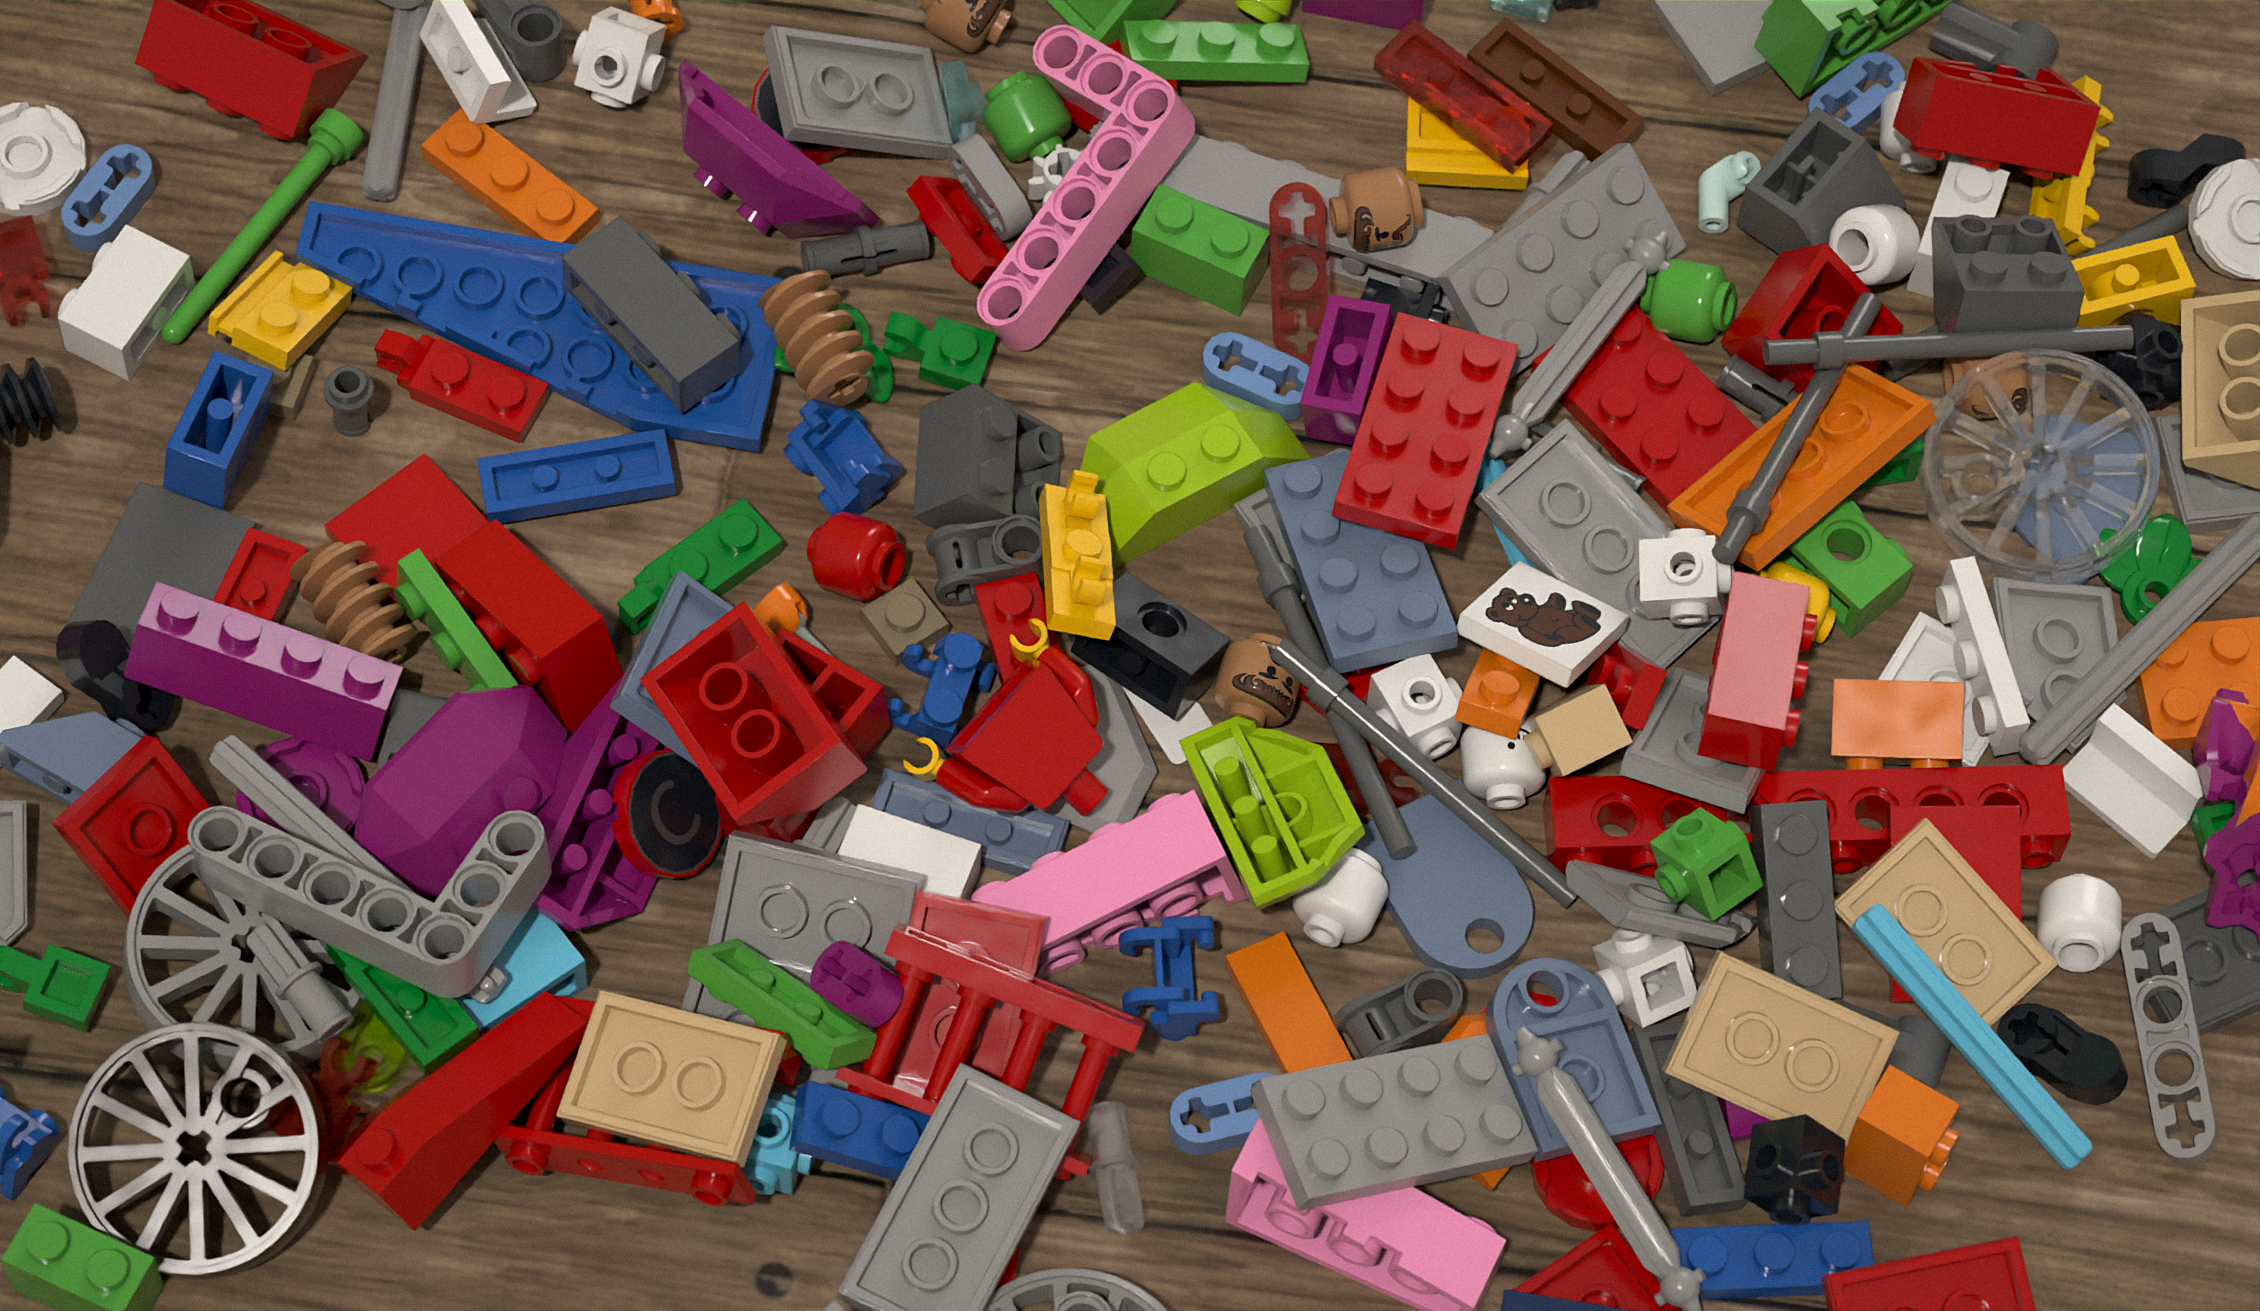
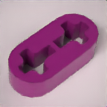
M843 940L834 942L821 953L810 975V986L817 994L869 1028L881 1026L889 1020L896 1012L904 994V988L898 975L851 943Z

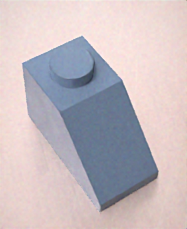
M92 711L2 730L0 733V757L5 770L70 806L146 734L136 725L125 719L118 718L113 722L101 714Z

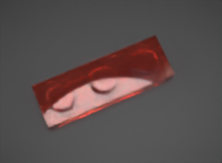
M1415 19L1375 55L1373 70L1511 174L1527 161L1552 135L1553 122Z

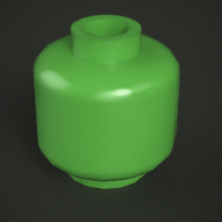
M1021 71L1004 79L985 95L989 103L983 110L984 125L1008 160L1018 162L1031 158L1033 161L1035 156L1046 159L1051 152L1055 151L1056 144H1061L1063 148H1066L1062 138L1072 126V115L1058 92L1045 76L1036 75L1030 77L1026 71Z
M1673 258L1667 260L1671 265L1666 270L1658 271L1656 276H1647L1645 289L1641 293L1642 312L1649 313L1652 327L1663 332L1667 337L1708 343L1715 338L1720 330L1727 331L1730 327L1736 306V287L1734 283L1728 282L1727 276L1720 266Z

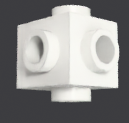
M609 7L593 15L589 30H584L581 33L574 49L573 64L579 66L574 85L592 91L591 98L612 107H626L627 103L632 104L648 95L650 91L654 92L659 86L665 70L666 59L659 54L667 25L614 7Z
M1683 528L1670 531L1668 538L1639 540L1640 602L1648 619L1670 617L1672 623L1694 625L1708 621V615L1724 613V594L1729 593L1734 574V563L1730 565L1722 564L1713 557L1712 549L1717 542L1716 535H1706V532L1700 529Z
M1430 654L1407 658L1371 675L1366 705L1430 760L1447 753L1460 738L1462 722L1456 721L1454 718L1463 692L1452 677L1444 678Z
M1620 928L1613 934L1612 939L1593 947L1599 971L1594 973V976L1606 987L1613 998L1617 1010L1640 1027L1644 1028L1692 1005L1697 989L1692 976L1693 962L1683 941Z

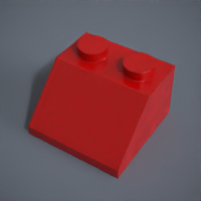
M1827 243L1784 251L1779 254L1720 343L1732 356L1734 354L1739 355L1742 360L1782 382L1784 378L1796 384L1794 390L1802 393L1816 371L1812 363L1765 365L1763 360L1764 341L1811 338L1813 332L1839 331L1859 296L1865 292L1874 293ZM1882 303L1879 313L1865 336L1898 335L1904 326ZM1857 361L1855 363L1874 372L1880 361Z

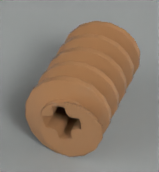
M822 269L812 270L791 276L774 284L761 296L758 308L763 310L762 315L767 326L774 330L773 336L778 347L785 350V360L789 368L795 370L794 376L799 387L806 391L805 397L807 402L817 399L838 405L840 408L857 400L868 389L870 380L863 375L872 368L875 361L871 352L866 350L858 351L864 343L860 331L848 330L853 323L852 316L849 311L838 310L843 302L840 293L832 289L827 290L832 282L828 271Z
M358 540L348 544L343 542L327 543L309 551L295 561L289 570L290 576L293 580L301 582L299 589L304 600L314 603L312 606L313 615L317 621L326 624L324 631L329 642L396 665L402 660L407 651L406 645L415 638L417 629L412 624L394 628L393 625L405 614L402 604L394 603L385 607L381 606V603L393 592L390 583L382 582L369 586L368 583L380 572V567L374 561L360 565L356 564L368 551L365 541Z

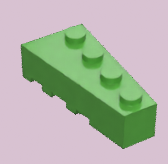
M1773 0L1772 4L1762 15L1764 23L1754 47L1796 95L1801 97L1833 78L1859 56L1880 50L1942 13L1947 3L1952 0Z

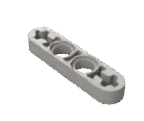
M2144 913L2134 917L2126 924L2121 934V950L2155 1135L2164 1154L2171 1161L2181 1165H2196L2206 1161L2214 1153L2218 1144V1126L2184 946L2175 924L2167 917L2158 913ZM2156 931L2160 940H2169V944L2159 948L2161 966L2165 975H2155L2152 977L2150 962L2144 950H2135V946L2145 943L2144 933ZM2177 969V976L2166 975ZM2139 976L2150 977L2141 983L2138 981ZM2160 991L2173 992L2182 1000V1009L2179 1016L2166 1024L2155 1023L2145 1014V1006L2148 999ZM2173 1053L2186 1055L2194 1063V1072L2191 1078L2185 1084L2178 1087L2167 1086L2157 1078V1067L2160 1061L2165 1056ZM2199 1094L2201 1096L2200 1102L2187 1101ZM2162 1101H2187L2189 1116L2195 1127H2205L2204 1133L2195 1135L2194 1147L2183 1148L2179 1139H2169V1134L2175 1133L2180 1129L2179 1117L2174 1103L2162 1109Z

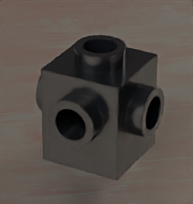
M2132 313L2130 316L2122 319L2117 325L2132 326L2134 332L2133 348L2131 350L2096 351L2095 361L2099 372L2100 393L2107 397L2127 401L2133 407H2150L2163 410L2182 396L2181 354L2183 352V343L2181 340V326L2156 320L2155 317L2148 314Z
M1807 1114L1753 1124L1748 1165L1745 1171L1743 1198L1769 1213V1218L1774 1222L1789 1226L1804 1225L1808 1223L1809 1218L1837 1213L1840 1185L1844 1175L1843 1159L1846 1140Z

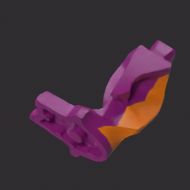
M2221 688L2217 691L2215 697H2212L2193 743L2194 760L2206 799L2218 801L2219 798L2235 800L2234 816L2221 831L2210 836L2203 849L2204 860L2215 870L2205 903V918L2207 925L2220 928L2228 925H2244L2256 932L2260 944V706L2250 705L2243 692ZM2248 869H2255L2257 876L2253 883L2241 887L2237 881L2239 875Z

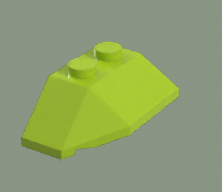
M1195 381L1090 435L1080 471L1098 474L1099 480L1094 493L1106 495L1108 532L1111 543L1112 568L1114 570L1233 508L1235 503L1263 489V469L1311 459V457L1280 413Z
M1238 715L1178 740L1216 831L1255 912L1316 886L1365 834L1363 825L1323 746L1279 730L1257 727L1255 721Z

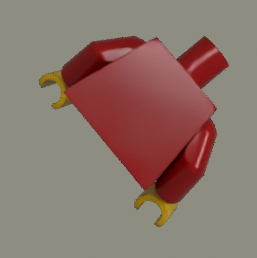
M1033 618L1028 620L1029 626L1040 640L1032 646H1024L1017 641L1014 635H1010L1012 652L1016 659L1022 663L945 748L952 757L946 760L943 751L931 739L921 737L916 741L922 747L932 751L931 762L923 768H916L906 760H903V764L916 779L921 781L936 779V784L973 807L1012 814L1019 813L1028 806L1045 811L1061 796L1083 816L1092 811L1108 791V787L1086 767L1104 744L1102 738L1096 732L1101 718L1090 677L1059 646H1050L1045 624L1041 620Z

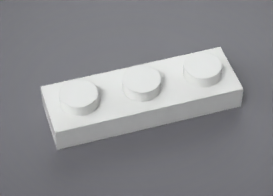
M1975 556L1950 560L1942 585L1936 588V606L1941 621L1944 624H1951L1956 639L1954 644V660L1958 674L1962 679L1969 678L1975 696L1972 701V713L1976 729L1980 735H1988L1994 756L2019 752V747L2021 746L2020 738L2027 732L2030 721Z

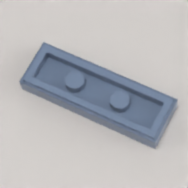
M884 768L871 805L873 809L981 844L980 866L1015 876H1020L1030 871L1031 865L1042 856L1062 851L1070 826V820L1029 808L1012 814L973 807L939 787L936 782L921 781L914 776Z

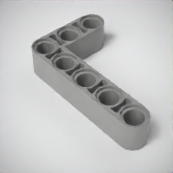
M226 806L207 808L192 819L188 828V841L202 881L210 888L443 998H456L465 995L479 983L547 884L552 873L551 858L544 827L533 814L521 810L507 811L498 815L489 823L434 903L234 808ZM232 845L224 851L213 852L219 847ZM517 850H528L527 853L520 856H509L510 853ZM278 872H288L279 878H269ZM344 898L342 902L335 905H324L332 899ZM481 901H494L485 907H473ZM390 925H401L400 928L392 932H381L383 928ZM446 952H458L456 956L449 959H437L439 955Z

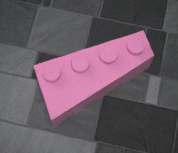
M1193 789L1183 795L1173 793L1159 798L1148 807L1147 813L1125 824L1115 822L1099 828L1091 834L1088 842L1066 853L1057 851L1046 854L1031 865L1030 871L1008 882L999 880L980 887L973 893L971 900L1048 916L1035 976L1043 978L1081 963L1085 957L1084 948L1096 944L1099 949H1118V937L1125 930L1144 927V925L1154 921L1162 920V917L1198 916L1196 909L1198 904L1219 896L1223 897L1227 906L1245 900L1248 896Z
M1260 1115L1231 1171L1225 1222L1420 1311H1478L1500 1266L1506 1239L1497 1235L1496 1231L1486 1222L1475 1217L1464 1216L1415 1187L1298 1211Z

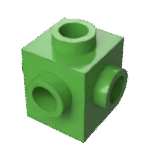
M1701 807L1677 820L1672 827L1649 842L1659 867L1654 872L1655 879L1664 894L1674 903L1683 901L1712 922L1764 886L1751 853L1749 841L1743 831L1730 820L1723 822Z

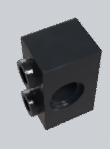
M1126 571L1113 583L1116 626L1110 640L1076 635L1070 652L1175 720L1213 685L1231 638Z

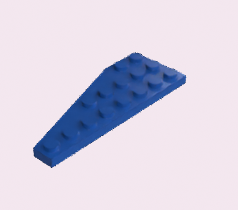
M309 201L295 252L297 264L302 262L353 287L352 293L474 353L549 383L550 390L635 432L665 429L666 437L760 452L778 369L773 367V355L776 345L773 336L774 330L767 326L762 315L763 310L758 308V303L766 290L785 279L663 259L675 274L682 271L691 278L701 294L704 305L714 315L718 313L725 315L733 323L741 338V344L739 345L740 373L681 414L564 288L562 256L577 245Z

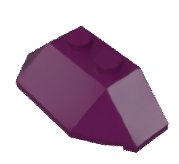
M685 59L678 67L683 152L699 165L692 175L719 198L727 190L735 194L743 201L737 212L763 234H766L773 225L788 239L853 231L855 226L865 224L869 228H873L879 221L880 217L864 202L785 140L691 62Z
M619 678L565 743L555 792L533 813L544 827L551 858L552 873L547 884L531 907L570 932L641 912L657 878L641 874L628 862L614 837L612 820H618V803H612L614 786L624 767L641 753L669 749L666 745L609 707L622 678ZM517 850L513 852V856L523 855L528 850Z
M526 684L515 685L512 688L457 691L365 784L355 825L354 840L416 895L426 900L439 895L490 822L498 815L507 811L521 810L533 814L555 792L568 731L535 690Z

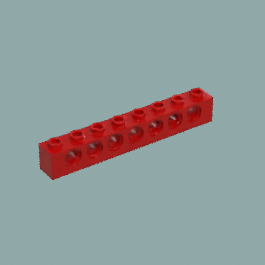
M2062 764L1765 772L1748 805L1749 807L1762 804L1826 800L1833 874H1845L1856 871L1860 867H1870L1887 851L1888 806L2020 805L2021 868L2026 869L2042 868L2050 865L2052 862H2060L2071 836ZM1626 776L1549 777L1543 801L1547 859L1565 875L1568 861H1574L1575 859L1655 877L1654 872L1659 867L1649 842L1668 830L1664 826L1665 824L1675 823L1699 807L1723 822L1730 820L1732 822L1742 821L1749 824L1748 807L1745 813L1741 814ZM1871 818L1880 823L1883 829H1867L1857 819ZM1607 824L1617 825L1624 829L1627 835L1613 837L1604 833L1600 827ZM1749 833V834H1745V836L1747 837V839H1748V841H1749L1750 847H1751V836H1750V833Z

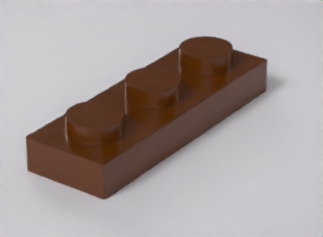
M1504 17L1467 53L1465 67L1510 101L1529 103L1530 116L1576 150L1585 154L1591 161L1597 159L1617 143L1632 144L1643 133L1645 124L1643 117L1507 17Z

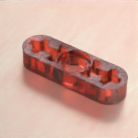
M1293 182L1279 188L1273 195L1269 205L1273 341L1277 350L1291 355L1304 363H1309L1312 361L1317 340L1308 342L1307 352L1298 353L1297 343L1286 340V330L1294 329L1297 326V309L1292 308L1284 311L1283 300L1286 297L1296 301H1308L1319 296V310L1306 308V323L1308 327L1316 328L1320 332L1330 296L1328 206L1324 196L1318 189L1305 183ZM1302 193L1304 202L1315 206L1314 216L1304 218L1303 228L1304 237L1309 238L1317 235V248L1297 244L1282 249L1283 235L1295 238L1293 219L1283 217L1282 215L1283 206L1293 204L1294 194ZM1296 255L1309 256L1316 263L1318 269L1316 282L1312 287L1304 291L1291 289L1285 283L1283 277V269L1286 262Z

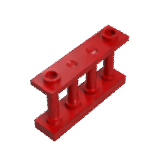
M898 923L892 931L884 954L897 959L894 969L899 972L898 978L904 988L902 1001L890 1019L881 1026H878L875 1033L877 1034V1039L870 1058L865 1059L864 1064L855 1062L839 1067L835 1078L848 1083L846 1089L848 1092L885 1102V1099H889L932 1116L960 1062L965 1063L986 1007L993 1008L996 1000H1001L1021 1008L1018 1018L1024 1022L1000 1082L1023 1094L1048 1032H1056L1058 1025L1061 1024L1084 1033L1081 1043L1086 1047L1060 1110L1061 1113L1081 1123L1054 1178L1068 1181L1072 1173L1085 1177L1093 1156L1075 1149V1145L1110 1057H1118L1121 1049L1134 1053L1146 1020ZM934 975H938L959 984L956 993L961 996V1000L926 1089L891 1076L888 1073L924 982L931 983Z
M552 995L589 1023L596 1002ZM752 1027L779 1034L787 1041L773 1082L794 1086L802 1062L784 1032ZM582 1041L538 1090L525 1128L508 1125L494 1141L506 1158V1163L513 1169L528 1175L540 1176L544 1174L545 1170L684 1193L691 1195L699 1202L716 1207L726 1206L728 1201L753 1205L757 1194L737 1163L673 1153L674 1150L648 1143L646 1148L613 1143V1134L589 1128L585 1138L553 1133L552 1130L557 1118L556 1114Z

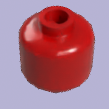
M838 512L828 518L822 527L816 528L811 534L807 544V559L811 563L813 578L822 589L860 601H873L884 594L885 591L892 590L899 582L905 565L904 547L899 543L896 531L888 523L852 512Z

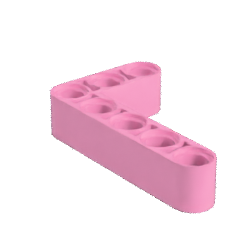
M1056 25L1047 29L1038 37L1033 47L1035 65L1064 99L1104 123L985 283L977 297L979 316L1008 348L1016 351L1034 348L1046 338L1188 145L1195 132L1196 122L1193 113L1165 79L1075 27L1068 25ZM1119 85L1118 88H1116L1113 92L1109 93L1114 87ZM1165 111L1162 116L1153 120L1159 113ZM1129 160L1124 167L1117 170L1123 162ZM1093 209L1087 217L1081 219L1087 211ZM1056 258L1055 262L1050 267L1045 268V266L1051 260ZM1020 308L1013 317L1008 318L1015 309Z

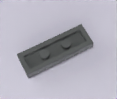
M1684 1021L1652 1024L1644 1028L1633 1026L1627 1035L1662 1122V1125L1654 1134L1680 1216L1687 1217L1740 1210L1748 1202V1200L1743 1198L1745 1181L1717 1096L1669 1075L1662 1070Z

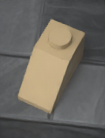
M1605 684L1582 686L1525 718L1532 732L1524 735L1525 744L1539 770L1549 767L1553 777H1564L1633 743Z

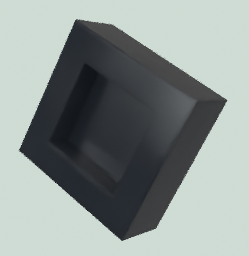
M1115 242L1078 295L1099 314L1143 271Z

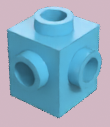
M769 1093L744 1168H741L757 1194L770 1195L776 1190L792 1195L799 1173L810 1175L816 1160L814 1157L789 1150L795 1099L780 1093Z

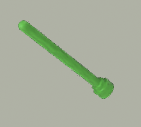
M327 108L310 127L312 135L308 140L310 148L162 326L161 334L167 343L178 344L186 338L328 164L335 165L340 159L348 160L364 141V135L350 118L335 109Z

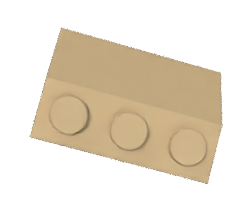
M2260 290L2182 299V460L2184 465L2260 489Z

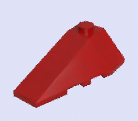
M544 991L484 1032L479 1038L425 1076L423 1074L371 1110L330 1156L328 1163L409 1228L416 1231L583 1040L588 1022Z

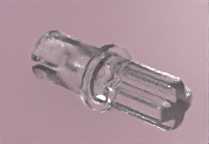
M1109 1101L1092 1105L1085 1120L1093 1157V1163L1089 1166L1088 1172L1089 1177L1098 1183L1106 1230L1117 1236H1128L1131 1233L1141 1231L1145 1224L1136 1176L1141 1170V1161L1132 1154L1125 1117V1105L1120 1102Z

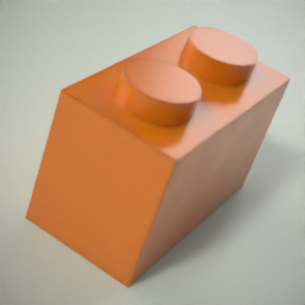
M1834 679L1831 747L1833 762L1845 763V770L1884 769V764L1910 765V768L1963 767L1964 682Z
M1889 1065L1856 1119L1844 1150V1172L1908 1208L1919 1188L1929 1193L1932 1192L1950 1160L1948 1157L1961 1135L1960 1132L1951 1128L1960 1104L1894 1066Z

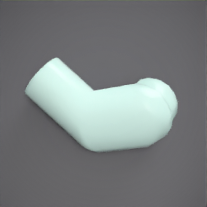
M1741 151L1735 155L1726 156L1702 173L1698 182V227L1700 230L1715 234L1721 233L1728 228L1729 202L1744 193L1746 185L1761 170V164L1754 154L1748 151Z

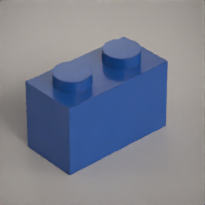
M216 350L213 351L166 446L163 489L223 510L269 416L274 371Z

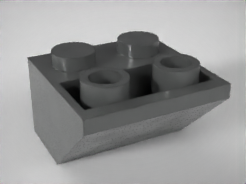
M1816 106L1746 185L1736 226L1780 254L1784 251L1812 245L1829 244L1830 231L1836 220L1849 209L1867 205L1888 204L1897 206L1905 211L1907 204L1868 141Z
M1972 214L1959 217L1933 218L1931 236L1934 315L1942 333L2076 327L2085 290L2052 218H2041L2034 215H2023L2018 218H1993Z
M975 383L920 407L913 517L934 529L950 524H972L1008 518L1013 515H1028L1040 521L1039 497L1045 484L1058 486L1061 432Z

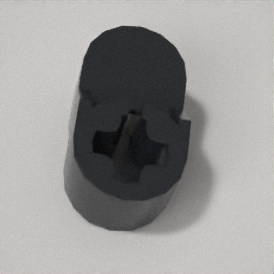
M2203 133L2181 152L2166 149L2142 150L2134 154L2130 159L2128 196L2139 205L2168 210L2179 204L2192 192H2195L2198 183L2214 168L2237 159H2246V148L2236 139Z
M107 620L74 621L66 625L58 636L56 657L70 684L99 702L107 717L113 722L118 718L125 719L141 730L157 729L164 725L171 716L173 694L124 677L131 648L115 624Z
M2025 1003L2011 1008L2000 1019L1997 1028L1998 1037L2032 1075L2040 1077L2065 1097L2086 1104L2101 1105L2110 1103L2118 1098L2126 1088L2128 1081L2127 1068L2114 1042L2104 1036L2085 1031L2059 1010L2040 1004Z

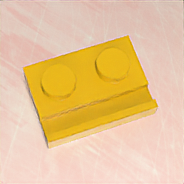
M1408 96L1405 142L1406 179L1415 178L1417 184L1526 190L1529 155V103Z
M275 250L209 315L207 333L216 337L221 332L232 338V346L286 371L350 307L353 287L302 262H299L296 266L290 265L283 261L284 254Z

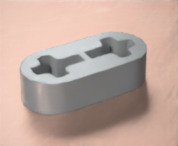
M973 134L949 146L946 151L947 159L955 178L963 185L1000 239L1006 241L1024 232L1033 220L1030 206L1018 185L987 142L980 135Z

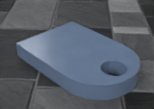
M1460 779L1456 780L1458 784L1467 790ZM1429 793L1397 808L1415 847L1413 853L1399 860L1391 859L1374 820L1363 825L1365 834L1353 848L1369 854L1381 865V874L1385 878L1389 890L1384 906L1410 949L1420 961L1428 967L1442 968L1452 973L1457 979L1467 980L1481 979L1497 974L1509 967L1520 956L1527 944L1533 921L1532 899L1525 882L1508 859ZM1487 929L1498 936L1501 947L1492 953H1479L1470 948L1465 937L1473 930Z
M1538 958L1526 961L1512 969L1504 977L1489 1000L1486 1010V1031L1492 1040L1539 1150L1533 1156L1535 1162L1573 1154L1538 1097L1537 1077H1531L1526 1073L1518 1077L1512 1069V1065L1518 1062L1517 1054L1519 1050L1515 1031L1523 1026L1536 1037H1541L1548 1041L1557 1038L1561 1042L1563 1049L1557 1052L1556 1066L1573 1076L1614 1143L1654 1134L1662 1125L1661 1119L1617 1007L1602 982L1583 967L1558 958ZM1531 981L1546 984L1555 995L1556 1005L1544 1007L1535 1003L1528 995L1526 984Z

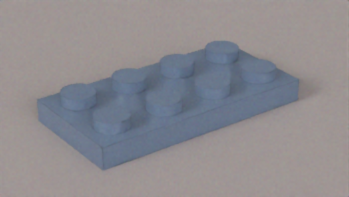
M1351 450L1263 469L1265 491L1329 663L1333 669L1340 674L1458 647V630L1423 541L1332 516L1334 500Z

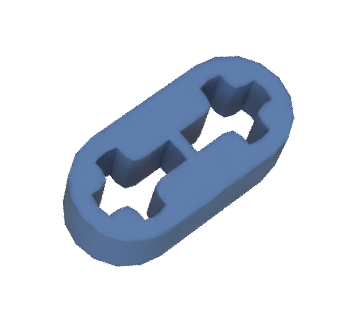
M1868 52L1859 56L1816 90L1810 98L1806 117L1816 106L1830 115L1836 114L1844 106H1848L1843 121L1838 117L1834 118L1856 133L1861 134L1881 118L1882 100L1889 93L1896 91L1897 84L1904 81L1903 67L1897 59L1886 53ZM1866 78L1873 82L1879 78L1886 81L1885 87L1877 83L1864 93L1862 92Z
M121 144L109 148L100 156L65 200L61 208L63 228L69 243L76 249L85 252H97L106 242L110 241L113 243L124 226L132 221L151 197L155 189V174L152 161L148 153L142 148L131 144ZM132 169H136L138 178L133 179L126 176L117 185L116 172L127 175ZM100 211L101 224L90 221L85 227H81L80 217L92 219Z
M1235 332L1220 333L1207 342L1203 351L1201 366L1202 377L1207 386L1278 412L1284 420L1296 419L1302 416L1300 400L1309 372L1307 364L1291 355ZM1230 356L1240 359V366H1232L1229 372L1219 368L1220 362L1228 361ZM1286 380L1296 384V390H1289L1285 396L1275 393L1276 386L1282 387Z
M1267 1072L1252 1073L1191 1088L1180 1093L1173 1101L1169 1113V1136L1174 1145L1183 1152L1192 1155H1207L1245 1145L1259 1117L1257 1109H1248L1252 1103L1250 1090L1260 1078L1275 1075ZM1199 1110L1203 1119L1213 1118L1209 1122L1208 1132L1198 1133L1197 1128L1193 1124L1184 1125L1188 1123L1190 1111Z

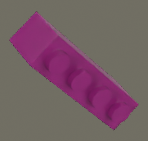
M156 581L137 623L124 677L371 762L388 720L391 704L404 667Z

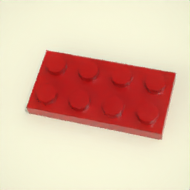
M1633 303L1558 400L1620 465L1639 476L1642 475L1647 478L1644 490L1669 516L1667 505L1758 430L1663 332L1652 327L1650 319L1635 303ZM1554 345L1533 359L1530 371L1532 374Z
M1398 312L1334 500L1332 516L1455 550L1516 360L1519 344Z

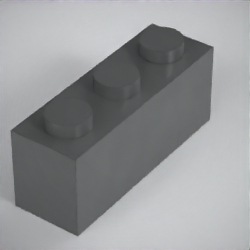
M619 216L562 256L564 288L681 414L740 373L739 345L741 344V338L733 323L722 313L714 315L704 305L701 294L691 278L682 271L677 274L672 271L663 261L662 253L654 239L644 230L636 232L622 216Z
M1826 800L1749 806L1752 855L1764 885L1755 891L1761 969L1825 998L1842 997Z

